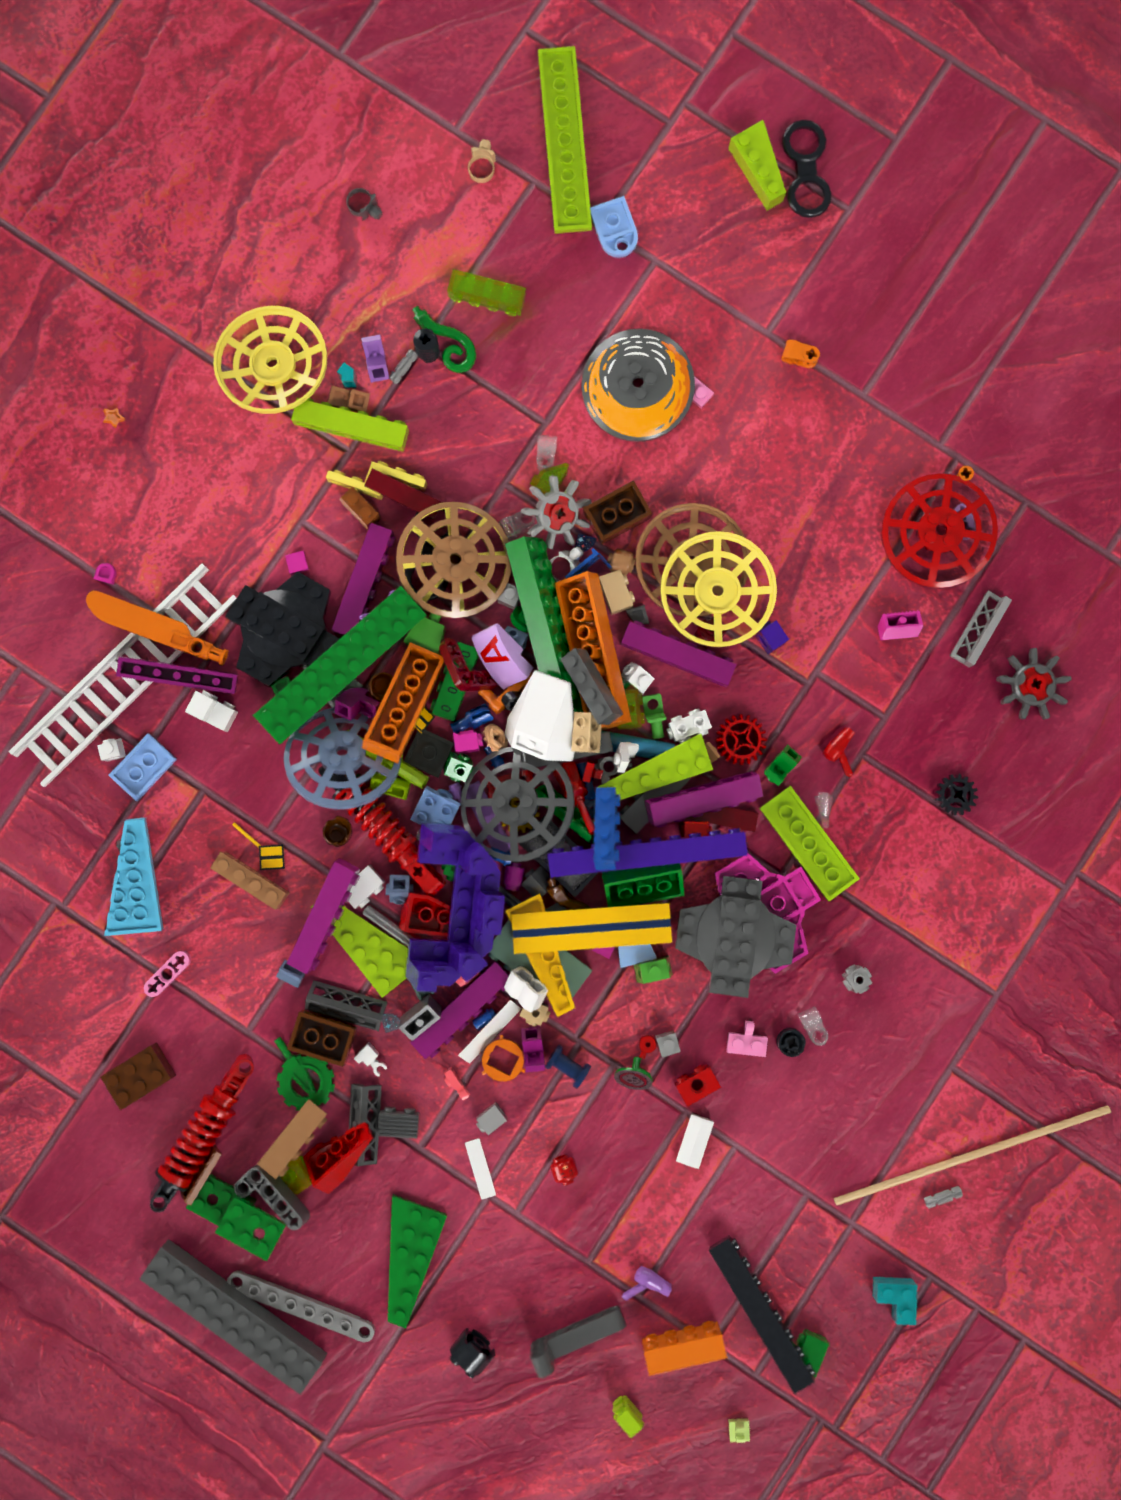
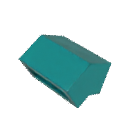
M343 363L337 373L344 387L357 388V376L354 369Z

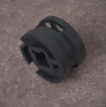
M785 1028L779 1032L776 1044L784 1055L796 1057L804 1051L806 1041L803 1034L798 1030Z

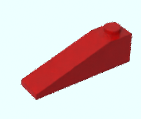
M409 893L401 911L399 928L404 932L448 937L451 906L429 895Z
M366 1122L347 1130L345 1134L339 1137H332L331 1141L325 1144L322 1142L317 1144L303 1156L314 1188L329 1194L344 1181L373 1139Z

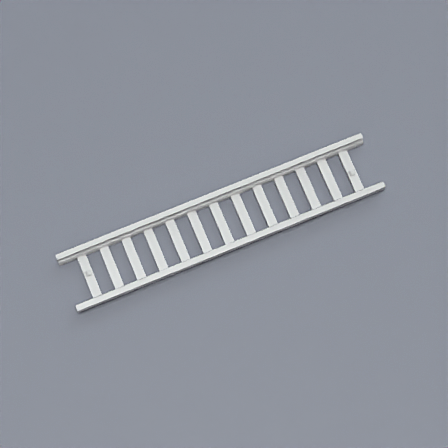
M201 564L153 612L161 615L166 613L170 618L186 624L192 637L199 638L233 605L237 597L232 595L222 605L199 582L209 571L204 564ZM192 587L217 610L210 618L185 595ZM178 600L203 623L196 631L171 608ZM130 633L8 752L18 757L28 747L52 771L40 783L43 787H46L153 683L151 681H144L140 685L135 679L122 677L135 690L126 698L103 675L110 667L117 671L118 657L125 653L130 658L141 659L131 648L137 640L163 663L172 664L183 652L175 649L176 651L167 658L150 639ZM96 680L120 703L114 711L89 688ZM82 694L107 717L100 725L76 702ZM68 707L93 730L87 738L62 715ZM55 720L79 743L72 752L48 728ZM41 734L65 757L59 765L35 742Z

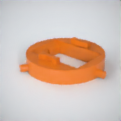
M500 1035V1039L492 1041L485 1048L482 1056L484 1071L481 1072L482 1075L487 1074L496 1081L505 1082L514 1079L520 1072L525 1073L523 1068L524 1055L520 1046L510 1039H505L503 1035ZM496 1045L519 1056L510 1075L487 1064L490 1058L489 1055L493 1052Z

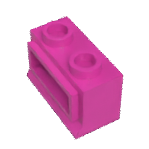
M474 730L460 732V735L453 733L455 751L458 754L481 751L480 747L484 746L481 733L477 734Z

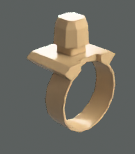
M483 139L480 142L479 148H471L473 158L468 164V171L470 177L478 183L488 182L494 175V162H496L495 152L490 150L491 143L489 140ZM479 158L487 159L493 166L492 173L486 178H476L470 172L471 164Z

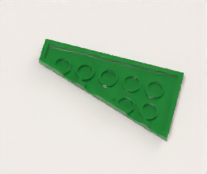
M394 1194L392 1195L388 1322L406 1329L447 1214Z

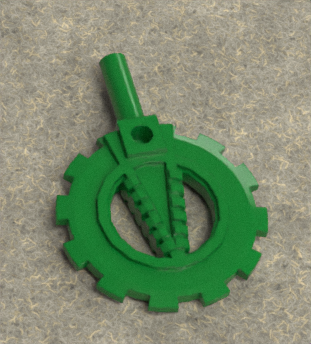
M281 1036L274 1040L286 1059L281 1066L284 1068L282 1073L278 1072L277 1081H279L280 1087H277L279 1096L283 1095L285 1098L284 1103L289 1107L291 1105L297 1107V1111L303 1107L308 1099L317 1106L322 1102L325 1105L330 1099L328 1097L330 1091L334 1092L335 1084L332 1083V1078L335 1077L334 1072L326 1066L328 1062L309 1056H301V1054L292 1055L290 1050H287V1046ZM308 1068L315 1071L319 1076L320 1086L318 1091L313 1084ZM292 1079L295 1080V1082L299 1084V1086L302 1087V1089L305 1090V1092L308 1093L309 1096H302L295 1092L292 1086Z

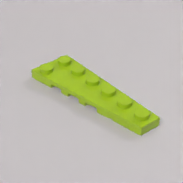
M702 734L686 740L597 788L615 787L616 793L620 794V800L713 770Z

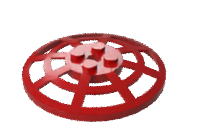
M930 474L906 484L890 501L882 521V543L889 561L906 579L929 588L952 587L974 577L989 561L997 542V517L988 497L971 481L963 480L960 476L952 474ZM945 479L944 490H934L920 495L914 488L917 484L928 480ZM953 480L969 486L977 492L980 498L971 503L963 495L953 492ZM908 492L914 501L906 509L902 520L890 519L896 503L903 494ZM933 496H943L940 507L931 509L925 499ZM951 497L960 500L967 507L959 513L949 508ZM983 504H986L992 519V534L981 532V520L976 509ZM918 505L925 514L919 522L908 521L911 512ZM971 513L975 520L976 531L965 529L963 519ZM937 525L945 526L946 533L944 535L937 534ZM889 527L900 528L901 541L905 551L895 557L889 543ZM906 528L917 530L919 541L912 546L908 542ZM963 537L972 538L974 542L964 555L958 545ZM980 540L991 542L984 559L973 569L968 559L976 551ZM923 547L933 552L931 563L920 558L916 552ZM952 551L957 558L954 562L939 564L941 553ZM911 557L919 565L930 569L928 580L911 574L900 563ZM961 565L966 572V575L955 580L935 581L938 570H947Z

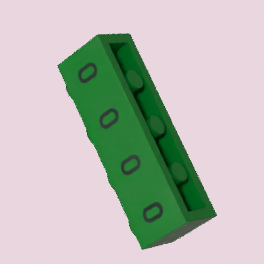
M457 642L469 671H474L479 657L475 647ZM445 666L443 674H446L444 681L439 682L437 688L439 695L437 700L433 699L430 710H433L432 714L434 716L455 722L466 691H461L454 685L448 668Z

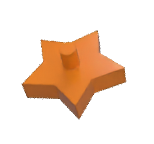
M118 408L114 410L104 409L106 417L103 423H110L116 428L118 423L125 421V418L119 414Z

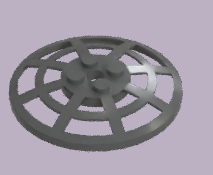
M506 747L487 755L469 774L461 796V816L468 833L492 857L510 862L529 861L551 851L567 833L574 815V790L567 772L559 762L547 760L550 764L541 771L531 764L521 762L522 751L513 747ZM514 751L513 762L500 765L492 771L485 765L487 761L500 754ZM512 768L511 779L503 783L495 776L503 770ZM520 768L530 770L536 776L529 782L519 779ZM555 769L559 772L565 784L567 799L555 798L553 786L547 777ZM480 770L485 778L479 786L476 799H466L470 782L476 772ZM490 781L496 790L492 798H482L484 789ZM541 781L544 782L547 788L549 798H538L534 788ZM518 797L520 800L519 806L512 808L511 800ZM482 806H492L495 814L488 824L483 816ZM538 806H548L547 814L543 822L540 823L534 817ZM555 806L567 807L563 824L558 833L553 836L546 827L553 817ZM466 807H476L478 819L484 828L477 837L468 823ZM500 822L510 825V837L501 835L493 829ZM529 823L535 829L527 835L518 837V826ZM490 834L500 841L510 843L511 855L495 852L486 847L482 842ZM539 834L548 842L545 846L534 852L519 855L518 843L529 841Z

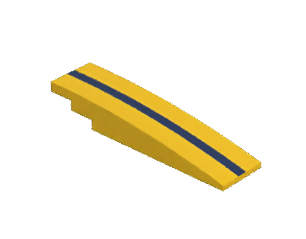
M669 903L511 915L514 954L672 943Z

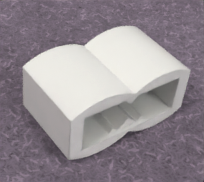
M522 966L511 971L504 986L505 991L512 998L517 999L520 1005L529 1012L540 1008L548 992L546 986L535 979Z

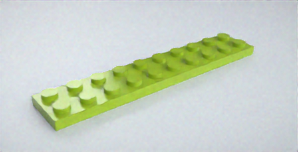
M575 46L538 49L554 233L592 231Z

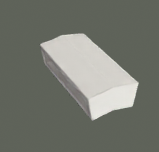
M694 1113L691 1114L676 1159L677 1162L699 1169L714 1124L711 1119Z

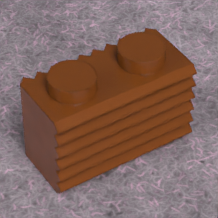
M351 487L339 499L367 530L370 523L376 524L381 520V516L376 509L354 487Z

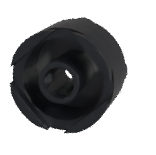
M466 1328L450 1347L451 1356L449 1359L454 1365H459L464 1369L467 1376L474 1378L483 1372L495 1357L496 1352L494 1348L491 1351L489 1348L490 1342L484 1335L475 1329L470 1332L469 1328Z

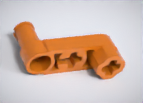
M530 673L527 679L508 687L500 696H497L491 690H480L478 694L484 698L493 712L498 715L505 709L501 702L502 697L510 691L522 693L532 673Z

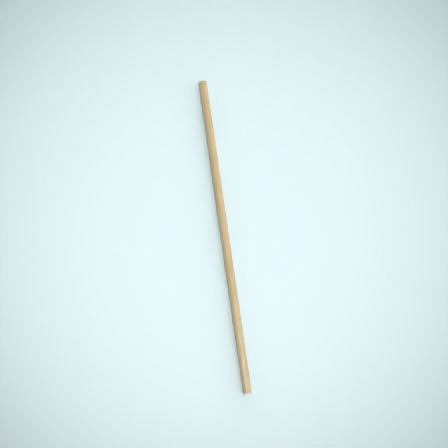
M1107 1105L834 1198V1202L838 1206L1111 1113L1110 1107Z

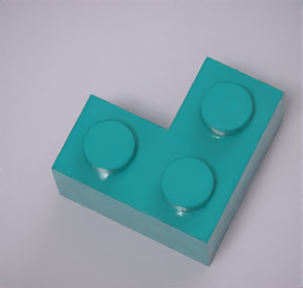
M873 1277L872 1297L878 1304H892L891 1317L897 1325H916L917 1284L912 1278Z

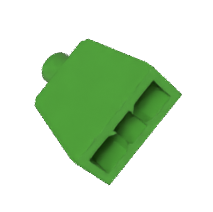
M430 613L428 619L424 617L409 631L404 639L405 645H409L411 642L440 655L439 645L443 642L446 630L444 625L439 624L441 616Z
M669 955L633 965L638 983L645 984L668 979L673 975Z

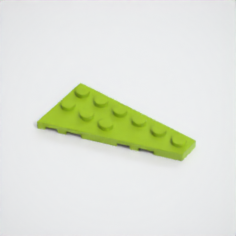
M343 905L342 909L344 912L341 918L336 920L334 924L336 929L333 936L383 998L406 979L408 948Z

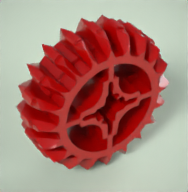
M739 714L738 720L735 715H732V722L726 718L724 721L727 726L724 724L719 725L723 732L716 731V734L721 736V738L715 739V742H721V745L716 746V749L723 748L724 750L720 753V756L727 754L728 756L725 758V761L733 758L732 764L735 765L737 760H739L740 766L744 765V760H746L748 765L751 764L750 757L757 761L758 758L755 754L763 755L759 748L766 749V745L761 744V742L767 741L766 737L761 738V735L765 734L766 730L759 731V728L763 726L762 723L756 726L757 719L754 718L750 722V715H747L745 720H743V714ZM737 724L747 726L743 732L730 729ZM751 730H753L756 736L755 746L749 740ZM727 734L733 739L731 750L726 743ZM745 734L743 740L746 744L741 743L737 746L739 741L737 736L739 735L740 737ZM740 747H745L752 751L748 755L735 754Z

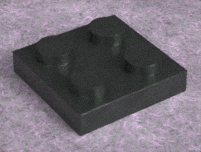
M424 730L423 733L417 731L404 762L439 778L454 743L427 730Z

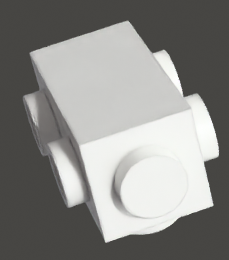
M698 708L690 711V716L682 718V715L672 718V722L668 724L669 728L666 729L670 740L673 739L674 742L679 741L681 744L690 739V736L696 734L704 736L708 734V730L712 726L706 711H700Z

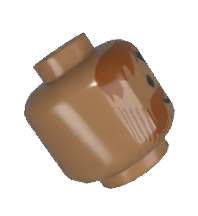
M618 548L614 553L609 554L607 562L612 567V569L610 568L611 572L621 570L622 575L632 573L636 559L632 552Z

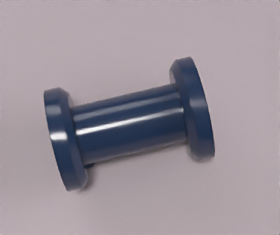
M558 1044L548 1058L545 1068L550 1069L554 1066L573 1079V1087L577 1089L590 1071L591 1065L585 1064L583 1067L561 1053L563 1047Z

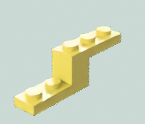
M382 461L371 463L365 482L356 476H352V478L346 477L345 473L334 470V472L328 470L326 479L330 483L348 489L354 487L359 493L382 500L383 495L364 487L372 468L410 487L425 491L427 487V482L422 475L416 473L413 475L407 474L406 470L399 467L395 469L390 468L388 464Z

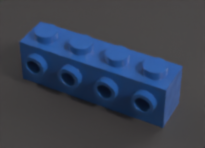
M615 787L596 788L594 864L596 870H616V861H619V849H616V843L620 842V832L617 831V824H620V812H617V806H620V794L616 793Z

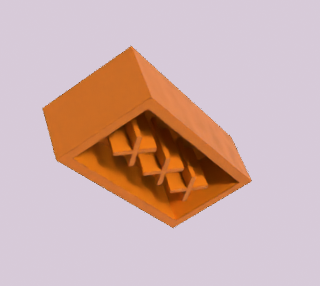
M714 1321L704 1322L703 1325L697 1327L689 1325L679 1331L674 1329L667 1330L661 1335L649 1334L642 1339L649 1376L727 1358L719 1324Z

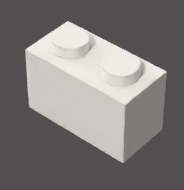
M368 865L358 874L360 875L359 881L350 890L352 895L348 902L354 908L360 906L362 909L370 902L368 898L373 893L377 895L384 889L383 884L385 880L371 865Z

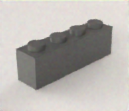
M574 648L561 658L562 663L597 724L610 725L623 715L622 710L586 649Z
M690 778L636 795L633 798L635 802L631 806L627 804L620 811L622 814L620 819L637 834L649 822L644 800L679 791Z

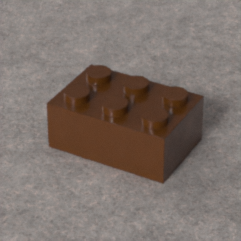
M634 480L583 507V514L601 545L651 519L652 512Z
M302 1009L298 1013L287 1050L344 1067L347 1063L358 1026Z
M156 1042L100 1078L121 1111L177 1075Z

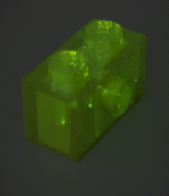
M638 689L625 690L632 722L619 725L618 731L640 729L642 724H645L644 712H640V705H643L642 693H639Z

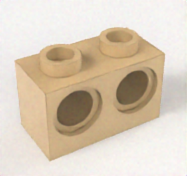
M574 712L571 751L600 753L602 725L597 724L592 713Z

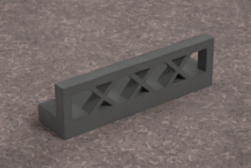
M313 980L306 997L305 1010L379 1031L387 1002ZM315 988L324 990L326 994L319 996L313 993ZM339 994L342 995L344 999L341 1001H336L333 999L332 996ZM359 1000L363 1005L356 1007L352 1005L351 1001ZM373 1005L381 1007L380 1013L371 1011L369 1007Z
M351 1084L349 1129L366 1122L369 1129L372 1130L373 1139L359 1157L355 1166L377 1164L382 1085L365 1086L362 1084ZM369 1090H375V1096L370 1102L368 1092ZM372 1109L373 1118L369 1121L367 1113ZM370 1149L371 1159L364 1160L365 1152Z

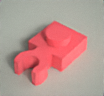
M453 1067L447 1069L444 1073L445 1082L449 1087L453 1086L464 1101L469 1097L470 1093L462 1084L463 1082Z

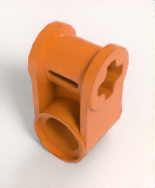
M787 340L781 360L788 364L813 368L818 362L820 352L815 346L796 340Z

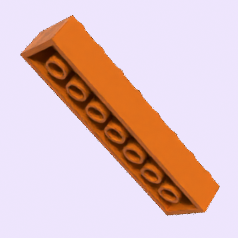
M586 571L555 582L569 650L572 651L574 648L587 650L623 712V715L610 725H602L601 731L632 722L599 575ZM579 692L583 712L591 713Z

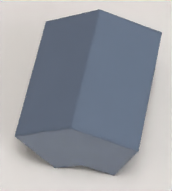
M284 960L276 977L297 988L300 987L305 973L286 964L287 960Z

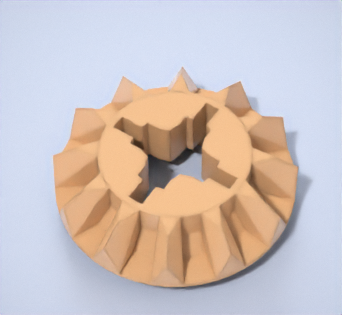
M489 724L484 727L482 732L484 735L483 740L486 741L487 747H490L492 752L508 746L505 733L500 727L495 724Z

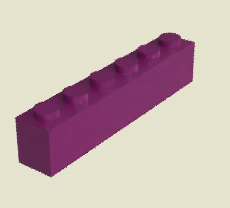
M370 523L332 627L334 633L344 636L360 622L359 616L361 614L369 613L370 600L373 601L376 595L374 588L376 583H380L383 575L381 569L383 565L386 566L389 559L387 554L389 547L392 548L395 543L396 537H394L392 530Z
M629 622L620 644L621 646L725 688L729 685L737 665L733 663L732 659L725 656L719 658L715 656V652L708 649L702 651L697 649V645L687 642V644L682 643L680 638L669 635L667 637L662 635V631L656 628L647 629L641 622Z
M123 656L118 657L116 671L117 677L231 694L236 693L238 674Z
M750 771L644 801L649 823L656 827H664L672 821L682 822L690 816L700 817L708 811L718 812L726 806L736 807L744 801L754 802L757 798L762 797L763 793L759 774Z
M341 858L334 861L286 964L305 974L317 969L320 963L318 958L320 954L325 952L328 946L326 941L328 937L333 935L336 929L334 924L336 920L341 918L344 912L342 907L351 898L352 893L350 890L359 881L360 875L358 873L360 868Z
M495 961L441 1012L439 1020L413 1041H410L413 1047L425 1060L429 1056L433 1058L440 1051L439 1046L443 1043L447 1045L454 1038L452 1034L456 1030L461 1032L469 1024L467 1020L471 1016L476 1018L483 1011L481 1007L485 1003L491 1004L497 998L495 994L500 989L502 991L505 990L504 986L509 977L508 972Z

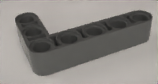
M619 1306L605 1309L532 1342L530 1359L538 1378H544L554 1372L556 1358L624 1329L627 1324Z

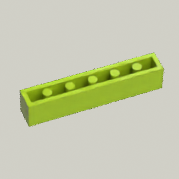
M308 398L304 403L294 408L291 418L293 424L401 452H404L409 428L403 421L395 420L392 422L383 416L377 415L372 417L363 411L356 413L347 407L340 406L336 408L327 402L316 403L311 398Z

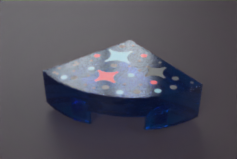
M578 534L575 547H580L583 552H586L595 545L597 538Z

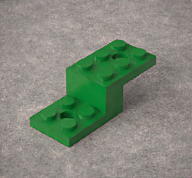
M212 1174L208 1176L192 1205H187L186 1209L217 1225L216 1234L265 1261L269 1259L286 1227L283 1221L254 1206L257 1201L256 1198L250 1195L241 1198L235 1193L234 1186ZM210 1194H215L218 1197L216 1204L209 1202L208 1196ZM255 1229H263L265 1236L258 1238L255 1235Z

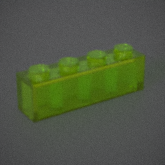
M455 269L452 271L447 289L448 297L455 302H469L472 306H484L494 312L498 310L504 311L510 316H521L526 298L525 287Z

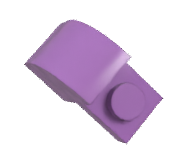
M374 335L361 338L370 381L377 382L389 379L381 336Z

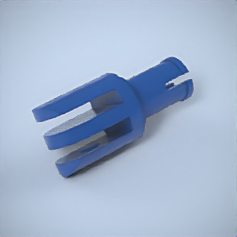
M484 703L465 712L464 718L451 723L450 726L453 732L457 734L469 727L476 729L494 720V717L487 704Z

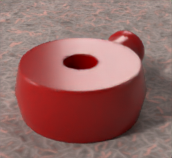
M644 1035L640 1038V1058L645 1059L647 1053H652L656 1049L657 1042L653 1036Z

